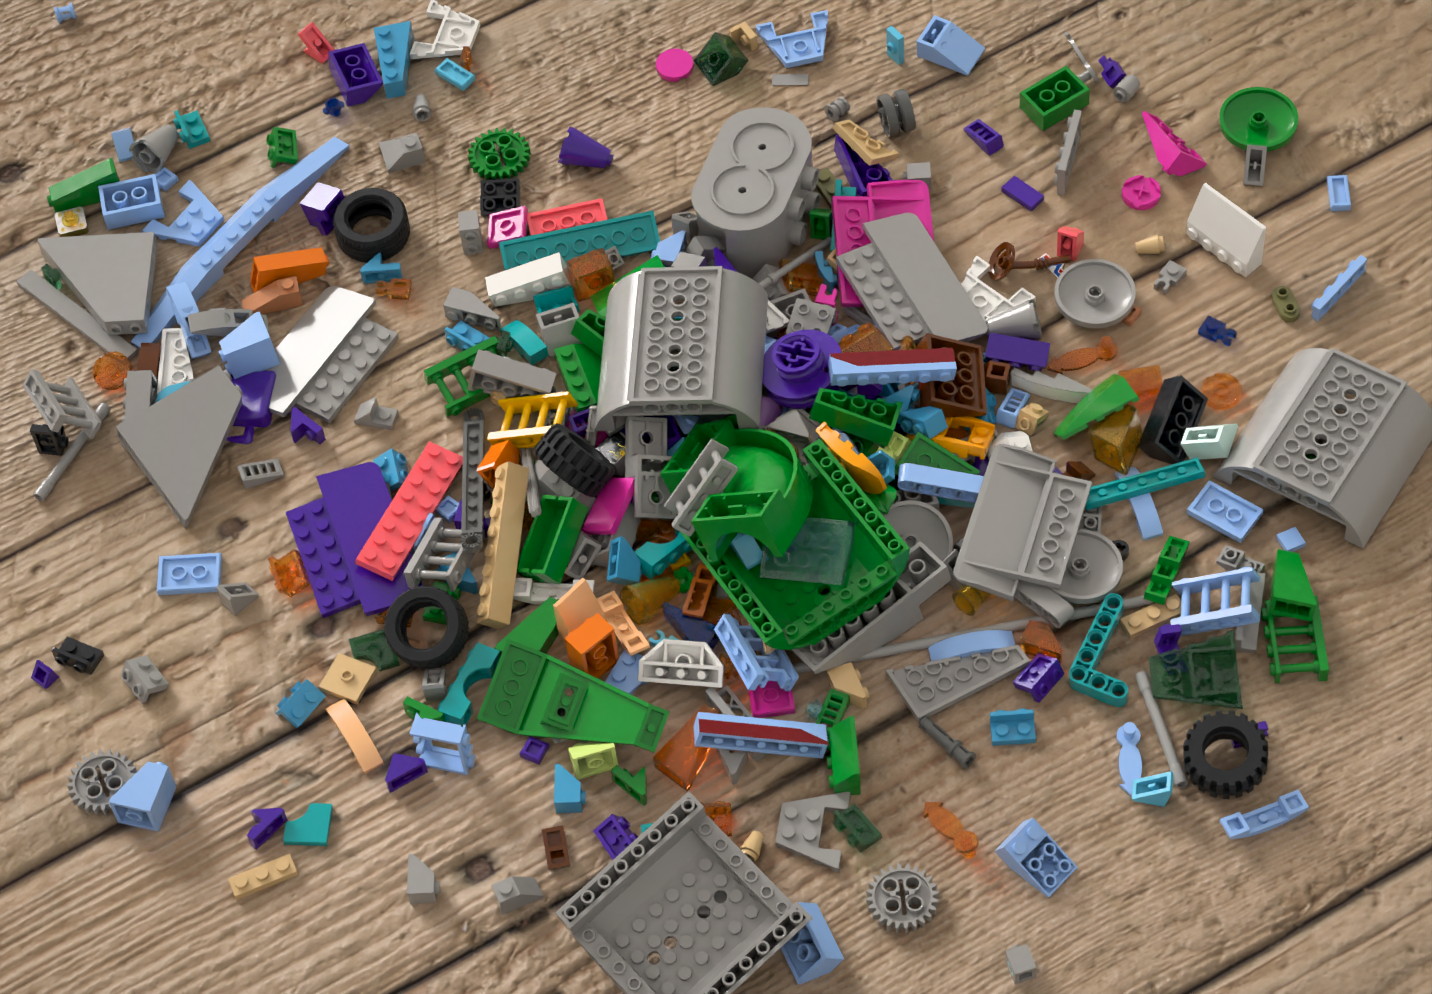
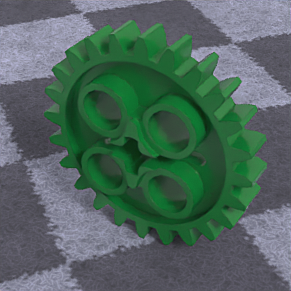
M496 128L493 133L490 129L487 135L481 133L482 138L475 137L476 143L471 142V148L468 149L470 168H473V172L478 173L479 177L485 175V180H488L490 177L493 180L497 178L504 179V177L511 179L510 175L512 174L518 177L517 171L524 172L523 167H528L527 161H530L531 155L529 143L525 140V136L520 137V132L514 134L513 129L506 132V128H503L502 132H499V129ZM494 143H496L498 147L501 158H503V163L505 166H502L500 157L498 152L496 151Z

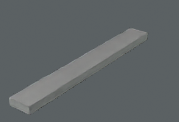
M29 270L16 281L20 288L123 366L138 354L137 349L119 335H108L91 314L34 271Z

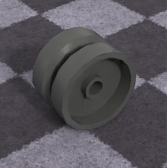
M905 89L894 91L892 97L887 93L877 96L878 115L886 136L898 135L900 128L904 132L915 130L914 110Z

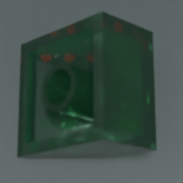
M715 32L693 61L710 84L715 86L737 76L749 60L730 36Z

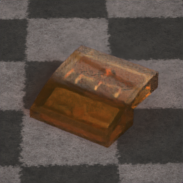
M781 259L778 262L779 269L792 260ZM802 263L781 277L788 291L795 292L805 288L808 295L816 297L821 284H823V279L818 278L817 267L813 264Z
M1159 365L1118 371V375L1125 378L1140 399L1135 403L1131 401L1126 404V410L1154 406L1162 386Z

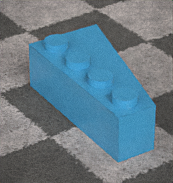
M411 21L375 27L374 34L386 97L388 99L406 95L410 51L414 36Z

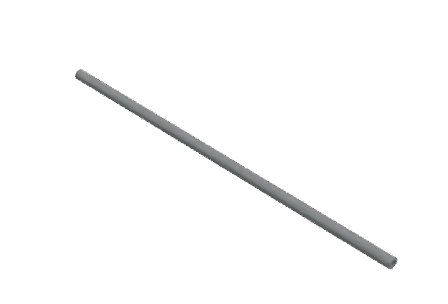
M1144 595L1123 599V610L1155 604V602L1145 600ZM1102 603L1075 608V615L1068 621L1097 615ZM1110 605L1109 607L1114 609V608H1117L1118 606H1117V605ZM1034 616L881 646L851 661V663L926 649L942 640L966 633L986 630L1013 632L1049 625L1050 623L1041 616ZM804 662L792 664L797 674L812 671Z

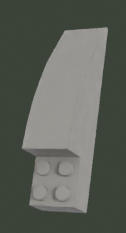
M919 541L910 548L906 567L894 586L883 597L884 600L814 646L810 644L791 650L817 674L854 661L887 644L923 620L919 605L952 580L947 566Z

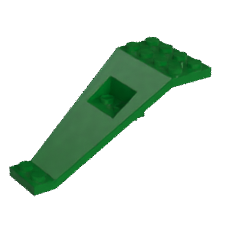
M507 639L476 720L520 736L633 745L654 753L670 711L649 704L546 653ZM571 689L573 695L567 696L565 690ZM563 709L565 715L561 717L557 714V711Z

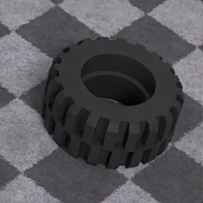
M553 424L535 446V455L545 466L559 476L560 479L568 483V485L586 496H597L614 475L615 468L613 464L600 451L589 444L584 438L577 435V433L561 424Z
M1222 710L1216 711L1214 716H1211L1210 713L1204 715L1202 722L1197 720L1193 724V729L1188 730L1186 734L1187 739L1184 740L1183 745L1185 771L1187 775H1190V781L1193 785L1198 784V790L1203 793L1209 791L1210 796L1217 798L1218 794L1223 795V799H1229V795H1235L1236 798L1242 797L1243 791L1250 793L1254 790V785L1261 783L1262 776L1267 771L1268 742L1265 740L1263 730L1258 729V724L1254 720L1249 722L1248 716L1243 713L1237 716L1235 711L1229 710L1228 714H1223ZM1229 739L1240 743L1246 749L1247 758L1241 766L1235 769L1220 770L1211 766L1206 761L1205 750L1215 741Z

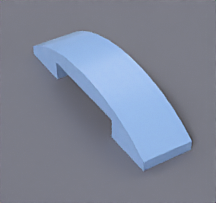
M1135 466L1115 472L1117 480L1140 474ZM1150 493L1129 498L1128 501L1136 517V525L1143 541L1162 536V526Z
M977 631L942 640L930 646L928 651L931 661L956 656L962 658L971 656L972 653L979 652L983 654L992 652L993 649L1014 646L1015 641L1012 631Z
M1296 790L1280 796L1277 802L1243 815L1237 812L1221 818L1220 823L1230 839H1241L1285 824L1307 811L1309 806L1300 791Z

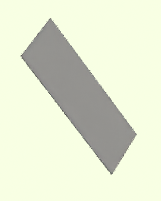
M772 74V85H808V74Z

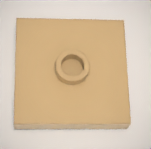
M338 653L319 685V689L322 692L357 705L376 674L377 669L372 665Z

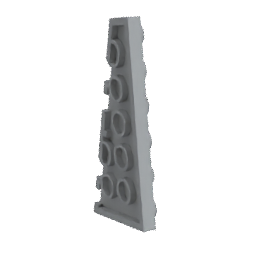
M1019 645L993 649L989 653L980 654L977 652L972 653L968 657L960 658V656L929 661L925 665L915 667L908 665L904 669L899 670L887 669L885 672L919 723L924 717H930L1025 668L1030 663V660Z

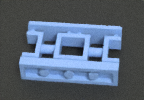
M723 614L714 630L747 689L756 690L758 685L760 688H764L768 681H777L781 689L791 691L799 676L785 651L776 649L770 654H765L762 639L750 624L749 626L739 625L736 618H732L731 614ZM754 650L760 651L762 656H757Z

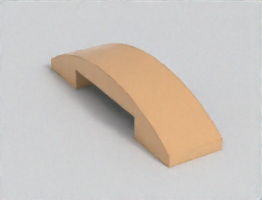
M615 591L596 598L605 613L606 621L615 630L616 639L630 656L650 648L641 631L637 630L624 610L623 603Z
M345 699L325 708L365 774L384 764L371 738Z

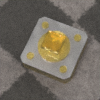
M83 207L56 212L55 219L60 237L79 236L89 232Z

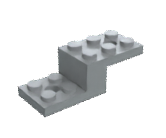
M626 417L625 478H635L634 518L671 520L676 518L675 512L664 507L671 493L660 475L672 458V456H667V418ZM644 433H648L650 436L649 444L642 440ZM653 492L659 494L660 499L658 503L653 502L651 499Z

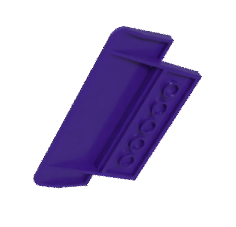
M367 462L316 476L323 497L285 513L322 617H328L360 603L366 616L388 611L391 603L400 594L402 595L404 591L406 592L408 589H411L408 587L403 572L412 558V553L410 552L393 581L355 564L357 556L392 502L380 467L376 463ZM422 580L418 585L420 587L423 586Z

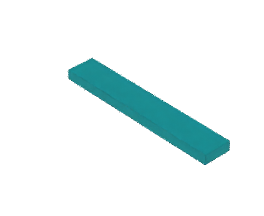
M1197 457L1093 486L1085 508L1090 510L1205 477V471Z

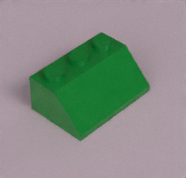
M849 716L829 728L826 750H831V756H827L828 769H832L833 775H829V788H834V794L850 792V795H861L855 717Z

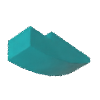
M517 319L500 329V332L521 357L524 356L531 365L549 356L547 346L530 328Z

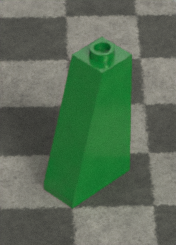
M107 159L48 187L50 193L47 196L49 206L54 207L56 213L100 203L98 186L120 182L113 159Z
M1278 549L1273 565L1269 613L1312 622L1316 600L1299 553Z
M549 597L505 636L494 649L499 650L500 654H502L506 641L509 639L547 654L559 635L553 605L559 599L556 600Z

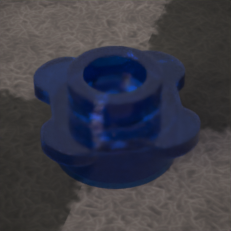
M329 98L325 102L323 113L325 115H334L335 117L339 116L341 109L344 107V102L339 101L337 98Z

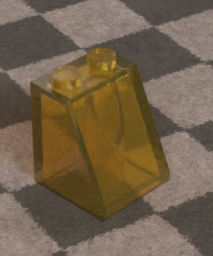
M1126 404L1124 409L1118 412L1114 411L1105 416V419L1097 422L1088 430L1095 460L1124 476L1129 473L1142 436L1138 410L1132 404Z

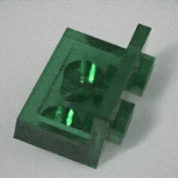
M855 803L841 813L838 810L833 812L834 827L837 831L843 832L847 836L846 839L852 848L856 847L860 853L882 839V834Z

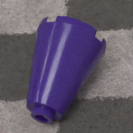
M569 127L567 131L569 136L565 137L558 163L604 169L607 165L611 166L614 155L611 154L609 148L576 128Z

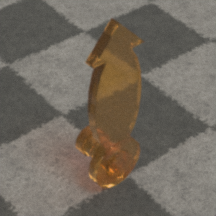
M1104 336L1095 348L1076 349L1060 356L1058 359L1054 356L1047 370L1063 375L1062 371L1082 369L1095 363L1098 359L1110 361L1117 356V345L1111 337Z
M925 802L924 819L929 816L932 825L940 834L950 840H954V846L958 852L963 853L965 858H973L976 855L975 849L979 844L976 834L964 831L960 820L952 812L942 807L943 802Z

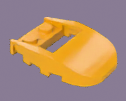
M972 416L946 417L945 420L948 428L930 439L949 452L958 454L959 458H968V455H972L984 460L995 435V425ZM949 426L958 429L960 426L970 428L971 435L968 442L945 437ZM907 433V438L913 441L916 435Z
M825 422L815 430L820 436L821 441L862 491L880 494L887 489L879 470L863 453L857 455L852 450L854 445L848 440L845 443L841 441V435L836 430L833 431Z

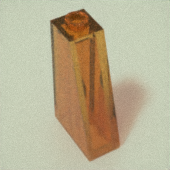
M706 704L653 757L655 768L687 792L690 790L711 749L695 746L693 726L698 712L720 714L717 709L710 708Z

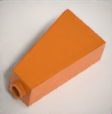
M322 247L254 257L250 286L253 293L276 280L296 276L299 284L323 276L326 273V267L329 266V258L324 254Z

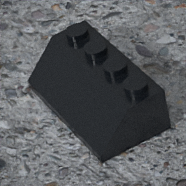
M1182 375L1164 379L1137 447L1152 459L1169 464L1183 462L1186 452L1181 446V441L1186 428L1198 426L1208 398Z

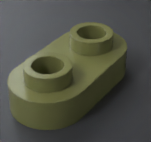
M1286 286L1276 287L1272 292V302L1280 318L1285 322L1296 321L1300 315V307L1291 289Z

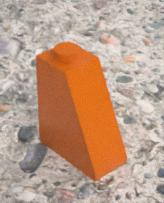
M510 440L492 445L478 466L477 472L494 489L497 467L508 461L519 465L520 451Z

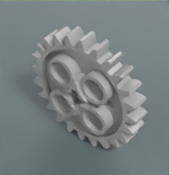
M100 749L98 755L95 756L91 752V758L88 759L86 756H83V763L76 762L78 769L71 768L73 775L68 776L70 783L67 784L68 793L74 805H78L80 810L85 808L87 814L93 810L95 816L99 814V811H103L104 815L107 814L108 809H111L113 812L109 803L110 798L137 773L132 760H128L125 754L121 756L119 751H116L112 755L110 749H108L106 754H103ZM98 767L109 791V797H106L96 768Z
M900 863L897 864V869H893L889 865V872L881 869V877L874 875L875 882H869L870 889L866 891L868 897L866 898V904L870 905L868 906V912L873 913V920L879 919V926L886 923L888 931L892 927H895L896 933L899 932L900 928H904L905 933H908V927H912L914 931H917V924L924 928V920L931 922V914L936 915L935 907L939 906V900L937 899L939 898V891H936L937 884L932 883V876L926 877V870L918 873V866L911 870L908 863L905 869L901 867ZM899 881L903 882L906 915L902 914ZM915 885L917 888L910 889L908 886ZM893 887L895 890L887 891L886 888ZM912 905L920 906L918 909L910 908ZM891 907L897 908L896 911H889L888 909Z

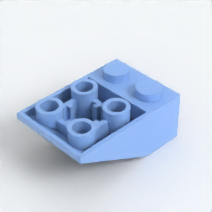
M935 15L917 40L918 57L967 76L985 51L984 46L954 23Z
M1034 818L1023 821L995 850L996 854L1010 869L1046 897H1050L1078 868Z

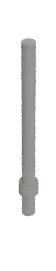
M827 237L776 272L767 274L764 280L758 284L764 289L768 286H773L778 282V279L813 257L815 251H822L831 245V237Z

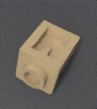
M746 22L736 25L729 30L730 42L732 44L741 40L742 44L748 46L751 51L758 48L757 35Z

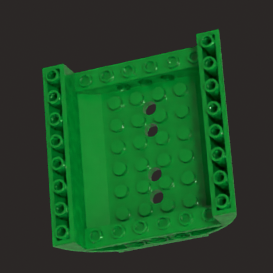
M818 439L802 450L808 463L804 466V469L812 484L813 500L803 526L782 557H775L765 544L754 538L766 560L747 570L730 546L719 561L712 562L696 531L690 537L680 532L762 641L769 647L779 650L797 649L810 644L814 646L884 600L883 597L894 586L904 571L910 553L908 545L821 439ZM790 548H797L794 553H787ZM819 575L817 580L809 581L811 576ZM830 589L827 595H820L822 590Z

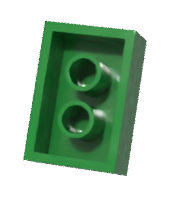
M1064 66L1020 92L1019 108L1042 131H1045L1072 115L1074 110H1080L1089 105L1090 89L1067 66Z

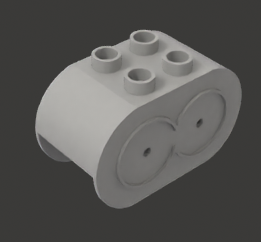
M763 107L751 108L734 114L721 127L692 190L691 199L697 215L698 236H716L726 251L722 254L738 273L746 275L751 279L765 264L781 267L788 259L793 245L802 246L807 234V223L804 220L807 215H810L812 209L819 208L821 195L814 192L819 178V169L813 167L811 136L807 127L800 119L780 109ZM714 259L707 262L708 266H714Z

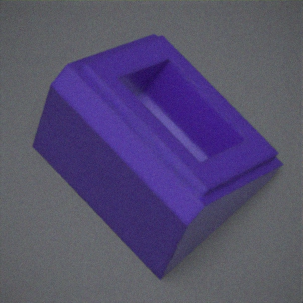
M37 660L31 678L47 689L59 676L43 662Z

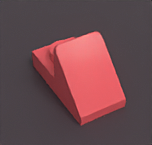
M313 22L309 23L297 34L307 46L303 51L320 63H324L329 58V51L335 50Z

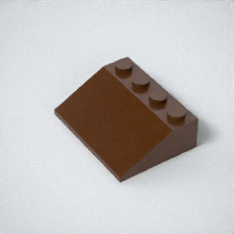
M927 333L916 348H953L957 369L954 380L946 382H919V390H921L920 408L931 406L942 409L945 418L986 416L987 403L982 346Z

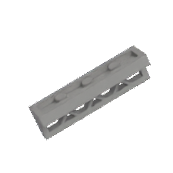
M1245 563V567H1251L1252 565L1249 563ZM1258 573L1261 577L1260 581L1250 583V605L1259 614H1261L1266 573ZM1259 622L1237 626L1234 651L1256 653Z
M728 685L717 692L713 687L705 691L706 702L716 714L736 716L732 712V710L741 711L744 717H753ZM727 694L731 698L730 705L723 701L721 698L723 695ZM747 751L754 762L770 754Z

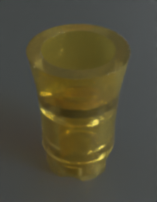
M965 585L952 594V599L960 611L966 615L973 616L991 593Z

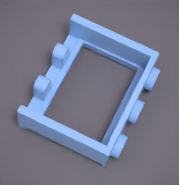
M416 713L409 734L414 736L413 743H417L416 753L421 754L420 758L424 759L426 767L468 775L470 768L474 767L476 756L473 755V745L470 743V734H468L466 725L464 724L461 727V725L427 718L421 719ZM432 740L455 744L458 747V751L433 746Z

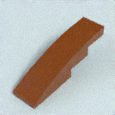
M702 561L698 564L695 577L692 578L682 615L701 619L704 618L717 585V580Z

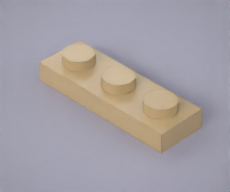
M1177 594L1167 598L1164 605L1159 603L1152 604L1121 618L1120 624L1131 640L1171 622V619L1179 618L1181 616V600Z
M289 853L230 877L228 881L236 900H239L298 876V873Z

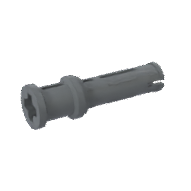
M928 716L920 721L919 728L941 745L950 758L957 760L961 768L967 769L973 764L976 754L968 751L963 746V742L954 740Z

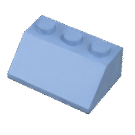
M798 902L813 919L781 947L798 984L806 983L830 973L844 960L817 903Z

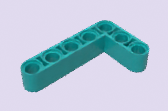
M1112 593L1105 597L1069 670V685L1079 693L1114 707H1123L1128 702V686L1126 683L1095 671L1123 615V599L1120 595ZM1110 605H1117L1118 607L1113 609V608H1110L1109 606H1110ZM1103 622H1106V623H1109L1110 625H1108V626H1101L1100 624L1103 623ZM1094 640L1101 641V643L1099 644H1093L1091 642ZM1090 658L1092 661L1084 662L1083 659ZM1082 676L1083 679L1075 680L1074 677ZM1102 684L1103 687L1095 688L1094 685ZM1122 692L1123 695L1115 696L1114 693Z

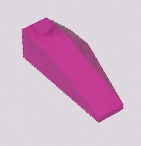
M1143 111L1142 115L1158 161L1163 166L1162 170L1164 172L1181 177L1207 165L1202 157L1194 149L1190 150L1184 145L1185 141L1173 134V130L1160 118L1147 111Z

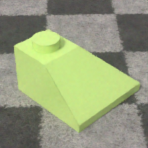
M586 742L577 743L573 747L568 748L577 780L610 771L618 765L614 743Z

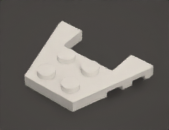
M431 0L426 11L427 17L443 19L434 44L414 41L410 51V59L463 55V53L470 54L480 28V21L461 12L458 14L452 11L450 7L446 5L443 7L437 1Z
M978 256L974 258L971 268L968 269L963 283H961L986 323H988L989 318L1027 300L1034 299L1036 302V297L1023 287L1008 300L980 281L990 271V264Z

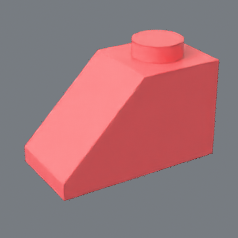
M1067 226L1061 227L1058 230L1057 256L1069 254L1070 260L1076 261L1084 244V231Z

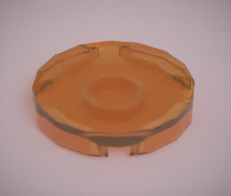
M117 351L105 353V356L99 357L96 360L92 375L95 382L102 389L116 390L124 386V378H127V371H132V365L123 353Z
M1216 373L1214 376L1207 377L1204 380L1201 393L1208 398L1206 404L1216 410H1227L1240 402L1242 386L1235 376L1228 373Z

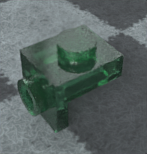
M503 330L501 337H496L499 341L496 349L497 355L506 357L508 352H511L514 341L511 340V333Z

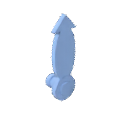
M1127 722L1118 729L1116 736L1118 743L1122 746L1119 755V773L1124 784H1119V786L1132 797L1133 780L1141 778L1142 774L1141 755L1136 747L1140 742L1141 734L1134 723Z

